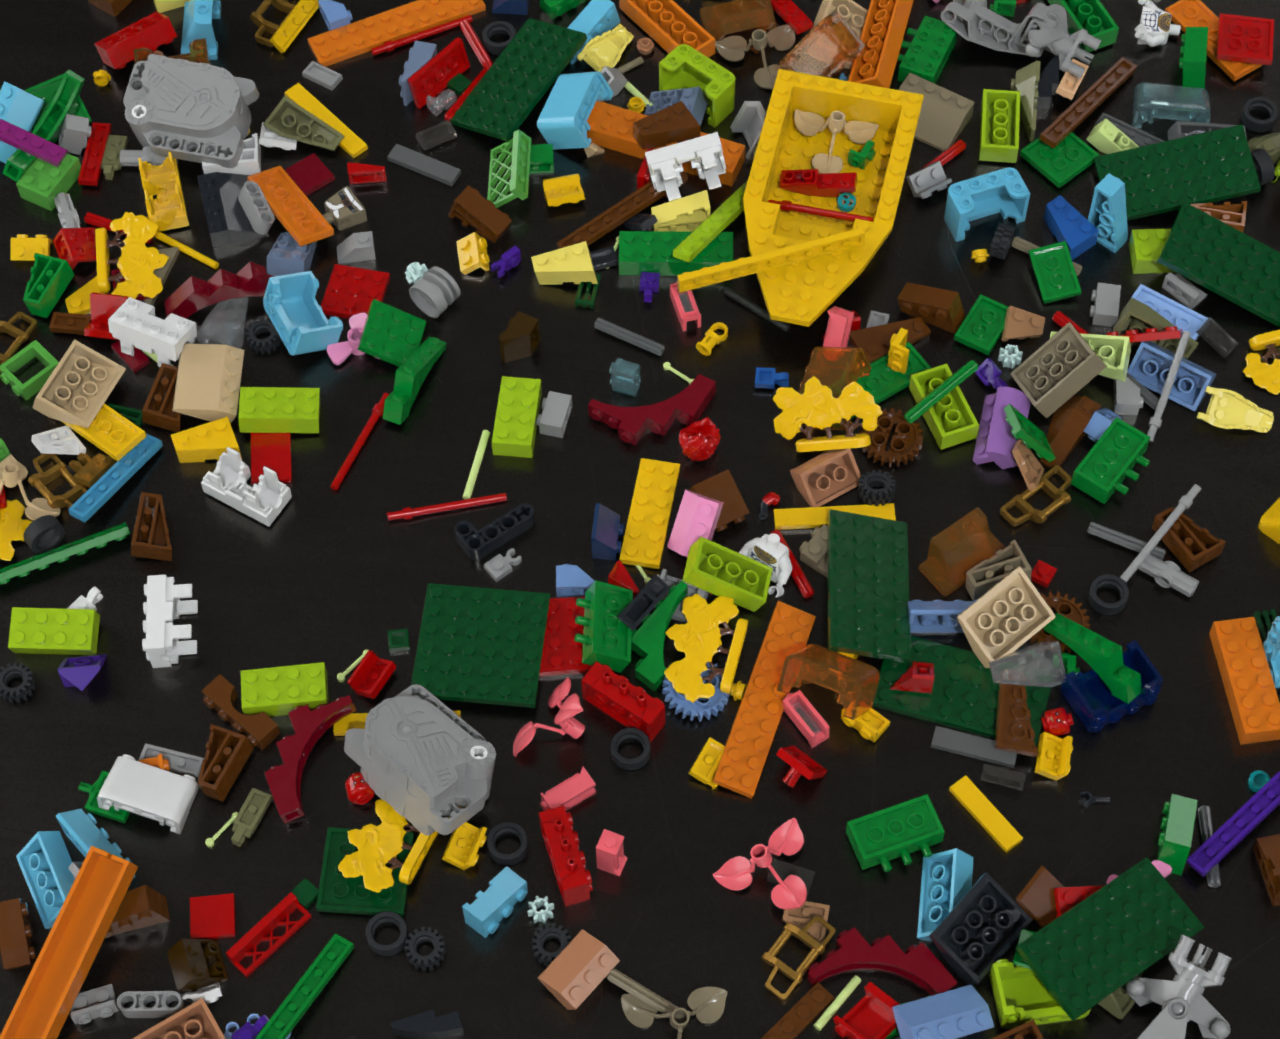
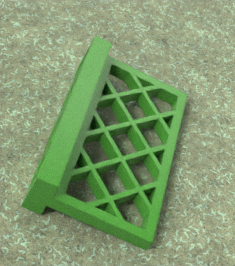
M521 130L515 131L513 138L508 142L491 150L487 200L491 201L496 208L516 198L521 200L528 198L531 138ZM509 154L504 163H502L506 155ZM506 168H507L508 170L506 171V173L504 174V176L501 178L502 174L504 173V171H505ZM505 183H506L507 185L505 186V188L503 189V191L500 193L501 189L503 188V186H504Z

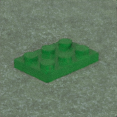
M1066 241L1029 250V257L1044 304L1081 295V288Z
M980 294L956 332L954 340L989 356L1003 333L1008 306Z
M1011 404L1007 405L1004 408L1007 415L1005 419L1012 426L1011 432L1018 440L1021 438L1027 448L1034 449L1039 458L1042 459L1044 457L1048 462L1053 461L1056 457L1045 433Z

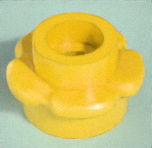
M105 70L93 73L94 83L98 86H106L109 80H111L110 74Z
M632 97L627 107L631 111L641 113L644 110L645 103L640 97Z
M978 249L972 251L971 259L975 260V263L985 262L986 258L990 255L987 254V249Z
M742 681L732 685L731 696L734 697L735 701L737 699L742 700L747 684H743Z

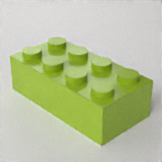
M983 89L979 161L1016 163L1019 150L1020 91Z
M1171 229L1132 230L1129 250L1133 274L1177 273L1156 262Z
M947 364L911 375L909 389L916 403L920 402L953 375ZM959 386L955 387L922 414L940 450L977 438L979 424Z
M502 376L492 437L493 455L533 457L537 418L542 396L541 379Z
M240 387L238 417L240 433H319L320 388Z
M700 537L690 546L682 581L718 597L733 598L735 604L755 612L766 603L773 568Z
M12 607L8 648L14 653L96 655L100 615L94 609Z
M325 663L242 670L241 700L243 713L245 715H255L264 712L269 717L288 715V712L293 711L298 706L308 705L310 710L313 711L320 705L329 704L328 677Z

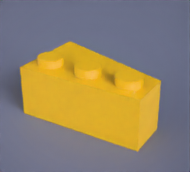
M228 416L171 435L180 463L205 462V460L217 459L218 461L223 452L227 453V447L240 453Z

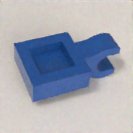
M756 367L755 388L775 389V384L781 387H789V373H776V368Z

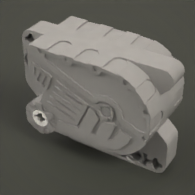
M150 54L147 61H138L133 67L123 99L126 107L125 118L139 143L143 147L150 146L156 155L168 157V152H171L175 159L198 163L206 162L218 164L225 168H234L238 165L242 155L244 139L248 135L251 123V113L247 105L258 99L259 92L252 80L234 77L222 67Z
M411 685L394 698L383 700V702L372 708L368 713L365 729L353 728L345 734L344 752L361 766L363 778L370 788L426 836L431 835L435 831L442 835L452 833L482 810L485 801L489 798L496 758L495 748L481 734L421 685Z

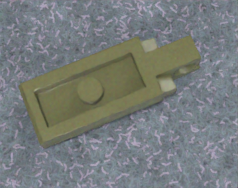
M109 135L101 166L104 169L103 174L107 180H113L115 170H119L122 167L120 164V150H126L128 145L127 136Z
M252 788L233 822L232 831L234 834L231 838L233 845L241 847L246 837L250 838L273 799L272 795Z

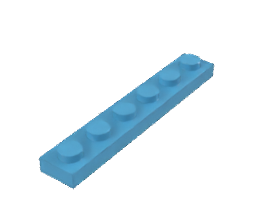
M146 433L147 437L117 461L68 509L69 514L86 522L163 446L162 441Z

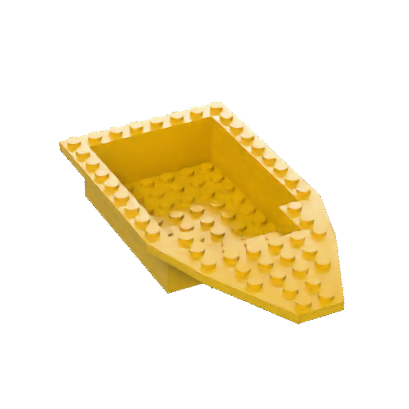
M783 69L778 70L743 196L750 255L754 256L758 253L770 252L777 248L793 246L797 243L828 237L832 234L847 232L851 229L863 228L865 238L864 245L756 273L771 320L809 327L864 271L889 236L897 213L924 99L923 94ZM796 109L818 114L824 118L825 123L833 111H841L845 114V121L847 123L850 121H862L879 125L871 140L875 142L874 150L876 155L873 161H869L865 169L854 167L848 163V152L850 149L861 153L865 144L851 141L849 134L846 135L844 133V129L836 133L832 156H838L843 161L840 173H857L856 192L839 193V196L843 193H850L856 198L854 210L845 213L873 217V222L855 219L852 222L794 211L784 212L781 211L780 204L768 202L769 200L781 202L787 200L793 204L843 212L837 207L838 197L811 196L780 188L782 170L814 169L812 166L813 157L819 153L828 155L833 133L827 126L823 132L818 131L814 136L800 133L794 123Z

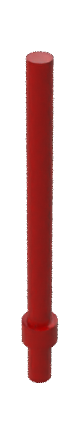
M471 15L395 41H386L383 45L372 48L371 52L373 56L385 51L388 53L394 51V48L412 43L415 40L417 41L458 27L461 21L468 20L470 23L473 20Z
M787 200L782 202L768 201L769 203L780 204V209L784 212L794 211L852 222L855 219L874 221L873 217L798 205Z
M384 393L379 403L373 407L372 415L330 485L333 490L338 489L378 418L382 417L385 399L389 396L388 393Z
M506 493L412 509L411 507L402 508L403 510L387 513L388 521L401 518L407 520L412 519L413 516L507 501Z

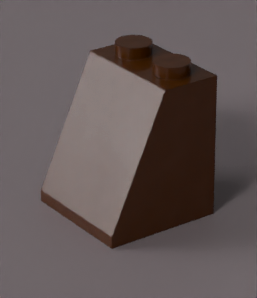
M729 469L688 489L689 491L724 502L715 528L717 533L728 528L727 524L732 521L734 524L745 520L744 516L750 513Z
M1043 866L1039 868L1015 901L1033 919L1028 927L1035 932L1057 919L1054 889L1064 887Z

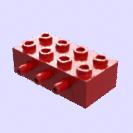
M156 11L94 44L103 63L114 69H121L131 60H139L143 54L156 51L158 46L171 43L173 38L177 37V34L169 17Z
M596 661L581 680L584 700L625 727L637 728L643 731L648 736L650 743L665 725L664 703L656 697L652 698L643 688L632 685L626 677L615 674L609 666L601 665Z
M564 805L539 812L541 833L565 907L590 900V892L593 891L592 878L589 870H586L585 856L579 848L580 842L577 832L574 831L572 826L571 813H566Z

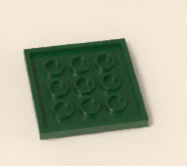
M328 827L316 905L317 912L363 915L394 912L404 917L408 884L399 881L401 868L398 867L392 870L393 886L382 889L379 893L365 888L362 875L355 878H345L342 872L339 871L338 865L346 855L358 851V848L351 844L348 839L347 831L353 829ZM407 832L403 837L404 843L413 846L414 833ZM402 850V852L396 855V858L401 863H404L411 850ZM386 863L385 865L391 867L393 864Z

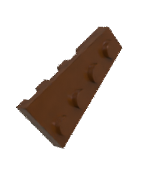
M921 317L850 331L849 341L865 363L869 365L888 354L890 340L894 333L897 334L900 328L908 330L906 343L910 342V344L928 337L931 330Z
M1006 670L1000 672L995 749L1036 757L1038 749L1034 743L1035 734L1034 729L1031 727L1030 709L1027 707V694L1023 674Z

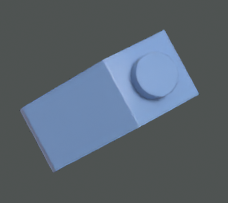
M318 0L320 13L329 31L351 24L350 21L353 20L351 12L346 10L344 4L332 0Z
M1107 408L1094 412L1084 432L1088 434V438L1097 442L1116 417L1121 420L1123 417Z
M563 564L556 566L557 597L585 596V591L593 584L594 580L577 565Z

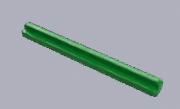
M970 360L904 414V419L908 423H913L978 370V364L974 360Z

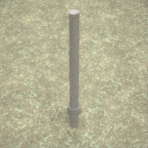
M1183 331L1154 416L1150 418L1148 424L1150 427L1147 433L1151 437L1149 442H1153L1156 431L1161 426V417L1191 334L1188 331Z
M1194 484L1186 496L1183 495L1178 501V506L1121 575L1120 578L1125 583L1183 511L1192 505V500L1201 490L1197 484Z

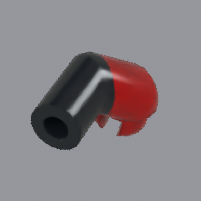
M769 492L759 501L758 517L766 519L769 506L779 503L780 496L775 492Z

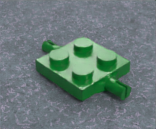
M102 770L99 779L93 785L80 782L78 790L89 793V799L84 807L87 812L125 824L130 814L129 811L123 809L117 811L114 810V806H111L109 811L98 807L97 797L109 772Z

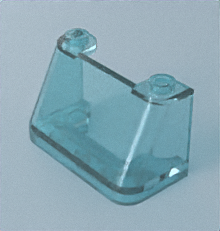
M1140 83L1135 87L1132 126L1141 128L1142 124L1146 121L1152 124L1153 118L1209 123L1211 118L1209 93L1203 88Z

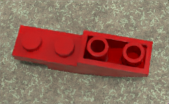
M818 169L782 170L780 178V188L819 197H839L840 192H856L857 185L856 172L819 174Z

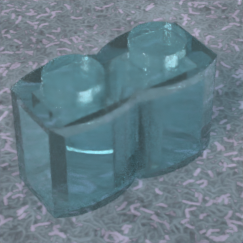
M617 358L615 363L612 362L609 373L612 374L610 378L612 390L635 397L641 382L640 365Z

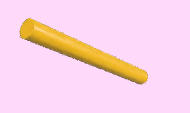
M159 231L156 232L154 237L172 247H178L179 251L214 269L219 267V263Z

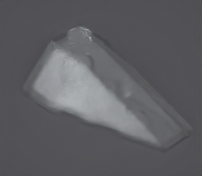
M249 297L233 298L218 302L204 320L197 334L199 344L229 345L241 349L244 343L245 318Z
M1043 641L989 662L993 683L1054 687L1067 682L1059 641Z

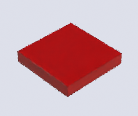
M234 893L190 897V939L236 937Z

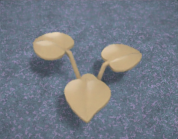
M796 109L794 115L795 126L804 135L814 136L818 131L823 132L827 126L833 133L828 155L819 153L812 159L813 168L818 169L820 174L840 173L842 170V159L838 156H832L836 133L844 129V133L846 135L849 134L851 141L865 144L868 140L871 141L879 127L878 124L862 121H850L847 123L845 121V114L841 111H833L831 116L827 118L826 123L822 116L815 113Z
M11 454L0 462V494L3 485L12 488L18 484L25 504L28 506L25 509V515L29 519L36 520L46 515L56 517L61 513L60 508L52 509L44 498H35L32 502H29L22 485V481L28 476V471Z

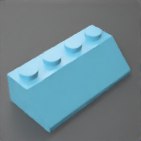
M4 81L0 90V119L30 132L44 100ZM0 140V161L6 164L7 159L18 148Z
M76 809L56 815L66 836L85 858L91 845L123 858L120 855L122 851L115 842L111 844L107 840L110 838L102 827L100 829L96 827L97 821L90 813L86 815L82 809Z
M38 831L16 857L45 929H50L75 879L68 869L72 864V859L60 831Z
M957 848L932 854L928 858L923 857L917 939L933 941L930 934L972 888L974 857Z

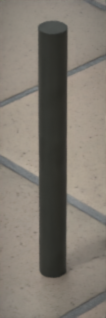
M728 287L725 289L724 294L782 330L786 332L789 330L790 325L786 322L771 320L768 311Z

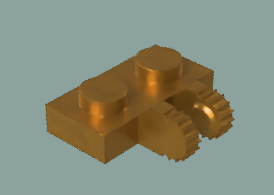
M80 453L77 455L78 461L72 460L69 466L72 471L76 472L74 475L75 482L91 488L115 464V460L101 453H98L92 459L87 454Z

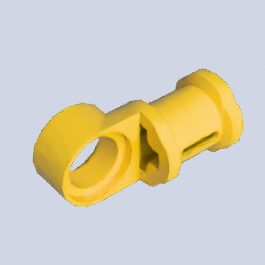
M721 322L713 324L706 331L703 340L696 344L697 350L705 356H710L713 347L727 339V326ZM722 329L724 334L717 335L714 331Z

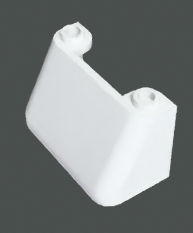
M123 754V756L117 757L98 794V807L109 811L110 807L114 806V810L119 811V809H123L159 821V824L162 826L166 823V825L171 827V832L181 834L199 785L196 782V778L190 775L181 776L136 761L134 757Z

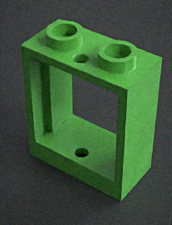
M35 340L0 365V378L6 385L10 384L12 386L13 392L18 397L21 395L25 400H28L42 389L59 362ZM36 357L46 368L22 384L12 373Z

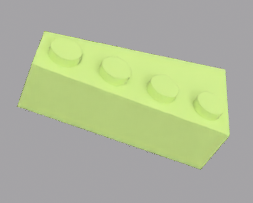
M1051 331L1050 338L1053 337L1057 332ZM1080 333L1107 365L1098 375L1125 382L1131 353L1129 337Z

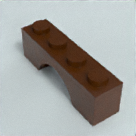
M221 674L202 690L205 705L210 709H216L218 716L225 722L228 720L237 733H243L247 736L253 747L258 746L263 750L281 734L278 724L264 712L255 715H245L238 712L234 708V702L237 697L235 687Z

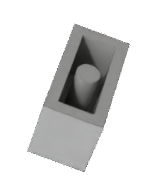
M66 114L59 134L58 146L67 149V153L80 155L82 149L86 148L87 137L91 135L89 118Z
M1098 283L1096 290H1092L1091 301H1094V305H1091L1090 317H1093L1092 325L1115 326L1119 314L1121 285Z
M549 391L547 398H544L542 402L543 412L537 418L540 434L563 438L573 406L572 395Z

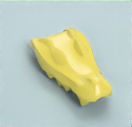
M618 24L612 31L609 30L601 36L597 35L591 39L581 53L577 55V59L579 61H586L598 72H601L604 66L614 68L634 36L626 30V27Z
M1210 386L1206 387L1205 392L1212 396L1206 414L1198 412V419L1222 429L1254 430L1261 433H1267L1271 429L1274 421L1273 412L1258 407L1234 391Z

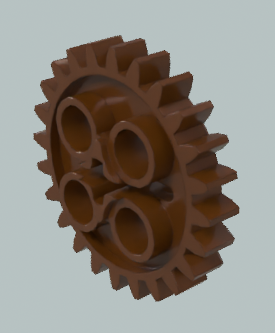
M884 408L883 413L877 418L878 426L874 431H867L862 426L860 427L859 434H868L871 439V444L863 447L862 452H867V458L873 456L874 463L880 460L881 466L888 462L889 467L892 466V463L899 467L901 461L906 465L907 460L913 461L914 455L918 456L919 450L922 449L924 436H922L923 429H919L920 423H915V421L908 423L904 419V415L901 414V409L895 413L894 409L891 408V411L888 413ZM894 424H897L895 428V433L891 440L890 448L888 451H885L888 445V440L891 437Z
M1049 592L1048 597L1043 593L1041 594L1050 609L1054 608L1055 614L1058 613L1087 629L1090 628V624H1088L1090 617L1085 616L1087 610H1080L1082 603L1075 604V597L1069 600L1067 593L1064 597H1061L1060 592H1057L1056 596ZM1044 628L1030 638L1029 643L1036 642V649H1039L1041 646L1044 647V653L1048 649H1051L1052 655L1055 654L1056 650H1059V653H1063L1064 649L1068 653L1072 651L1070 647L1053 635L1045 634Z

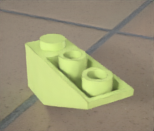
M1104 119L1094 126L1086 139L1105 154L1139 147L1108 119Z

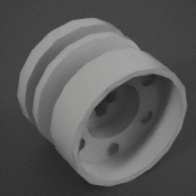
M434 266L429 269L428 273L423 275V279H419L410 287L409 294L422 312L430 317L437 318L446 310L447 305H451L461 293L453 277L442 268Z

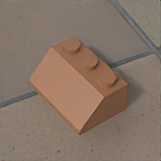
M850 448L828 450L790 470L796 488L810 507H820L859 486V479L861 478Z
M581 930L538 976V979L567 1010H576L620 960L604 943L586 931Z

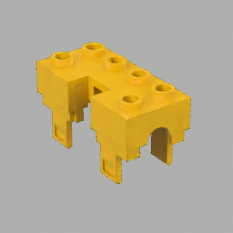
M168 152L169 156L165 157L166 160L159 166H154L151 163H147V161L142 162V159L138 158L149 221L159 225L157 230L159 232L189 226L176 159L173 158L171 152Z

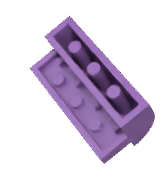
M998 387L997 393L985 395L973 461L977 465L994 461L1001 469L1018 466L1012 453V449L1018 439L1012 434L1011 430L1013 428L1005 419L1007 415L1004 408L1011 404L1028 419L1031 401L1022 391L1012 387Z

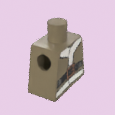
M348 186L341 189L324 203L326 213L322 216L329 224L333 223L338 230H344L367 221L365 208Z

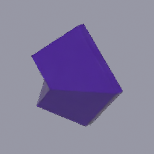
M106 654L64 658L58 668V673L64 687L76 686L83 691L103 666L107 658Z

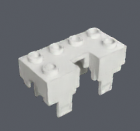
M715 132L645 152L654 190L657 189V192L666 191L669 201L680 199L681 195L678 187L683 182L679 172L683 171L682 163L689 161L692 168H697L700 179H706L709 190L722 187L718 175L726 173V164L718 133Z
M131 297L108 319L109 333H112L114 338L120 340L122 353L134 356L133 345H135V348L151 354L154 350V353L157 354L158 367H161L162 363L171 365L170 360L176 362L183 351L184 344H188V342L193 344L197 336L196 322L172 313L165 320L155 317L154 306Z
M227 447V453L223 452L219 457L214 472L208 471L201 482L203 491L269 527L292 498L290 488L278 480L275 471L265 466L263 467L264 475L261 474L258 477V485L255 483L253 487L247 485V480L251 476L249 466L242 462L239 452Z
M166 575L147 576V584H144V595L147 596V602L143 603L144 614H146V620H143V631L146 633V638L142 639L143 651H146L147 661L151 662L153 668L172 667V664L179 663V655L197 654V640L179 641V639L191 638L192 625H173L172 622L173 619H179L180 615L198 613V600L180 601V598H192V584L174 585V577H167Z

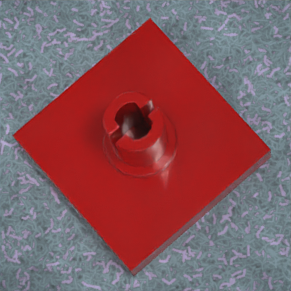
M795 745L782 747L776 754L791 766L786 776L782 779L783 782H788L787 785L790 787L795 786L801 775L812 780L824 777L828 771Z

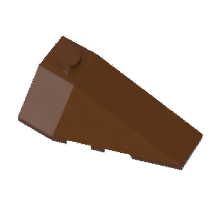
M1072 396L1053 413L1047 434V440L1056 458L1048 462L1043 457L1042 459L1040 458V463L1050 469L1055 465L1061 467L1085 436V428L1094 412L1100 410L1101 405L1086 396Z

